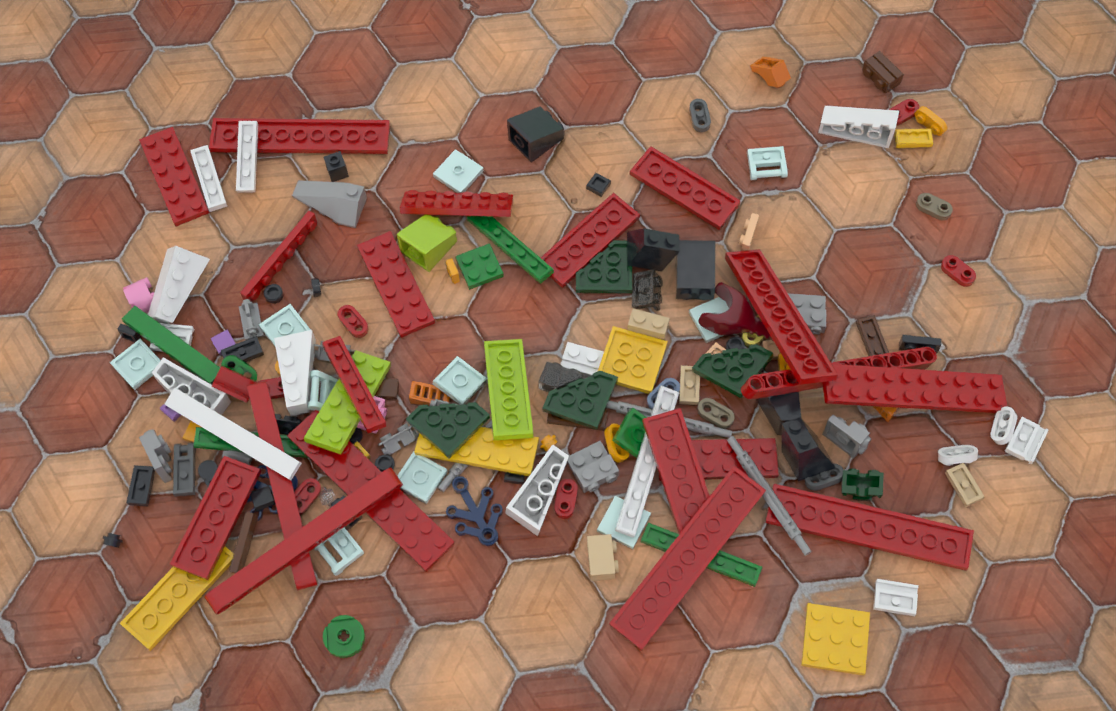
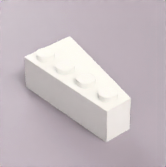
M825 106L818 133L889 148L896 128L899 111Z
M178 246L167 249L148 315L158 323H173L210 259Z
M312 330L274 338L286 407L290 416L310 412L307 408L311 394L312 379L310 378V372L313 370L314 344L316 343Z
M552 445L506 507L505 514L537 536L569 455Z

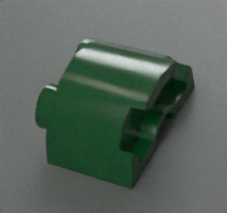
M853 468L843 470V496L852 495V499L858 501H872V497L875 496L881 498L883 496L884 473L878 470H869L868 473L863 474L858 469Z

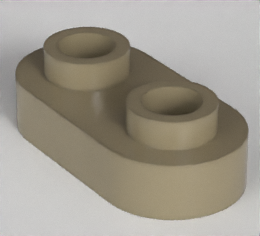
M930 193L920 194L916 201V207L920 211L938 220H947L953 211L950 203Z
M704 398L699 402L697 410L702 418L723 429L733 425L734 413L732 410L711 398ZM709 408L711 411L705 412L704 409ZM721 418H726L727 421L723 422Z

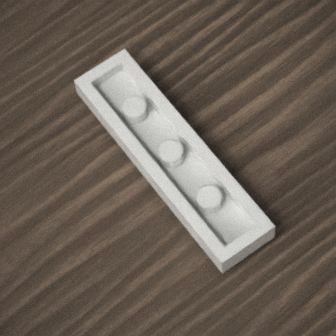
M239 121L236 191L238 193L256 192L257 121Z
M208 145L190 150L209 211L227 207Z

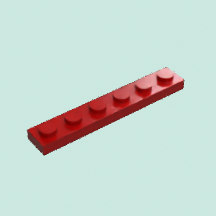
M308 211L243 288L240 292L243 300L249 299L250 302L256 300L262 289L270 284L276 272L282 269L286 260L293 256L296 248L304 243L310 231L312 232L316 228L317 220L313 212Z
M341 336L322 342L323 348L367 433L386 427V421Z

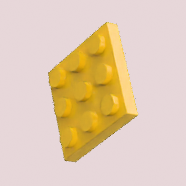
M613 326L598 371L618 376L616 385L649 394L653 391L668 341Z
M808 603L801 666L864 676L866 673L870 612Z

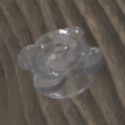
M322 487L323 491L319 494L322 505H326L327 509H329L332 502L336 499L335 494L331 488L326 489V487Z

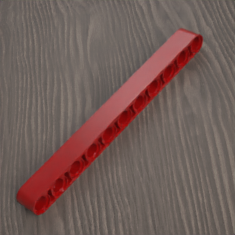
M922 347L831 362V364L925 370L936 361L937 354L930 347ZM791 369L751 376L741 387V393L747 399H758L823 388V384L819 382L799 385Z
M267 381L247 385L259 438L284 452ZM266 466L285 540L303 527L292 481ZM308 552L291 564L297 591L317 585L310 553Z
M392 468L384 470L208 592L204 598L216 615L224 612L402 487L403 483Z

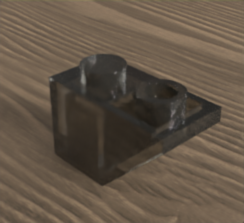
M546 362L538 381L539 389L546 392L556 388L558 390L568 386V383L580 378L583 379V374L577 369H567L556 362Z

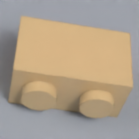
M633 308L627 330L665 340L670 318Z
M611 534L587 536L591 581L615 579V573L619 572L618 560H614L613 553H617L616 540L612 541Z

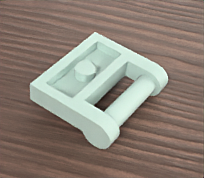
M783 146L747 149L750 180L778 176L787 178L788 171ZM780 166V169L756 171V168Z
M312 370L310 372V378L312 379L311 394L307 408L313 411H320L338 379L319 370ZM319 381H321L320 402H318Z
M345 527L314 548L326 560L335 576L342 573L347 566L364 554V551ZM329 541L343 560L338 563L324 546L325 542Z

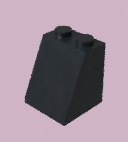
M541 106L507 120L508 140L531 163L564 139L563 125L560 122H556L550 112L545 111Z
M645 228L627 232V266L662 272L680 252L678 234Z
M679 240L680 252L676 255L675 263L676 299L714 300L715 241Z
M799 392L756 399L777 435H782V423L801 417Z
M801 417L782 423V453L798 481L835 468L818 436Z

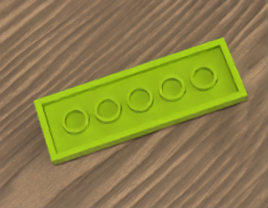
M522 339L484 341L493 440L533 438Z
M355 350L352 359L372 397H374L391 367V362ZM340 379L336 382L304 437L306 443L338 454H342L360 422V418Z

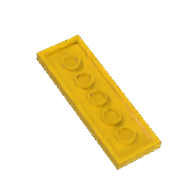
M480 427L449 459L419 433L414 453L415 455L530 476L534 466L539 437L493 440V430Z
M224 547L209 580L172 567L120 624L151 651L229 568L234 553L227 547Z

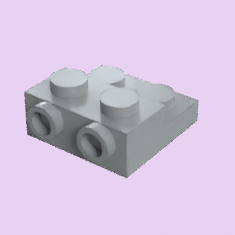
M788 293L813 334L824 333L826 329V296Z
M835 415L828 419L822 434L853 458L858 453L862 455L872 439L869 437L870 432H868L864 425L853 421L848 426L842 418Z
M148 430L139 439L155 471L164 483L172 480L169 474L172 470L168 464L171 461L169 456L171 450L162 435L157 436L155 430Z
M601 440L570 455L567 461L583 493L587 491L593 492L600 485L606 482L612 483L619 476V469L611 455H608Z

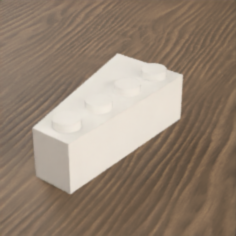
M164 357L152 372L159 384L169 394L172 393L174 388H177L220 415L223 414L231 403L226 393L213 388L211 384Z

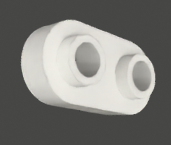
M1003 407L995 415L991 438L999 445L1007 444L1012 439L1017 414L1011 407Z
M972 445L943 447L938 450V461L947 466L958 463H972L978 459V449Z

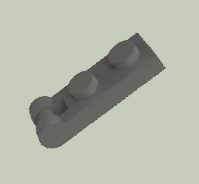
M194 442L188 443V445L174 444L173 495L175 497L195 495L196 448L193 446Z

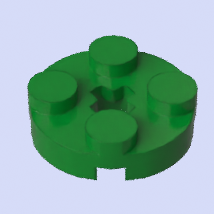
M340 615L333 618L328 626L325 627L323 642L331 655L339 658H348L362 650L365 642V631L361 623L354 617ZM346 631V634L350 635V637L343 642L342 639H339V636L342 635V632Z

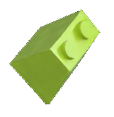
M426 214L397 234L401 253L428 272L434 268L457 242L456 231L451 226L444 225L436 216L432 217Z

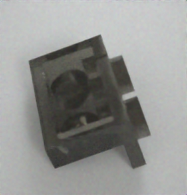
M654 269L633 273L632 307L634 309L653 307L656 311L660 310L663 280Z

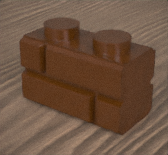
M880 51L866 59L862 68L864 76L870 78L876 88L884 93H888L900 85L904 76Z

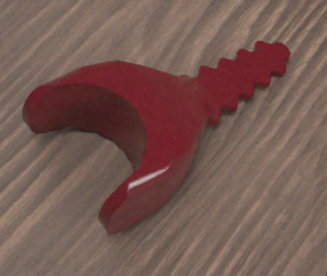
M719 282L715 287V293L726 301L729 309L721 314L702 313L698 320L699 324L718 335L750 333L753 335L756 333L758 337L764 336L765 339L771 338L773 341L763 322L760 321L759 317L755 316L746 297L737 289Z

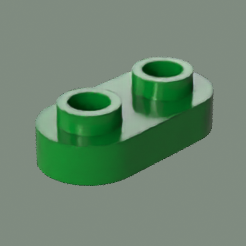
M228 355L223 359L222 366L241 375L249 372L251 373L250 379L257 380V371L237 356ZM228 362H234L235 367L230 368Z

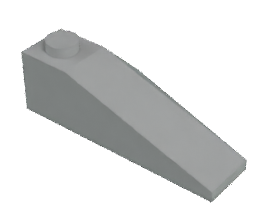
M298 180L292 195L293 198L308 207L318 210L323 216L326 215L333 219L335 223L356 228L367 199L364 186L344 182Z

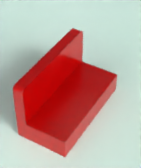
M221 365L212 387L248 403L250 397L247 385L255 384L257 381Z

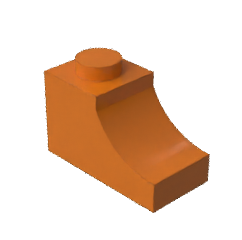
M763 56L750 65L752 72L759 74L768 86L780 88L791 79L784 60Z

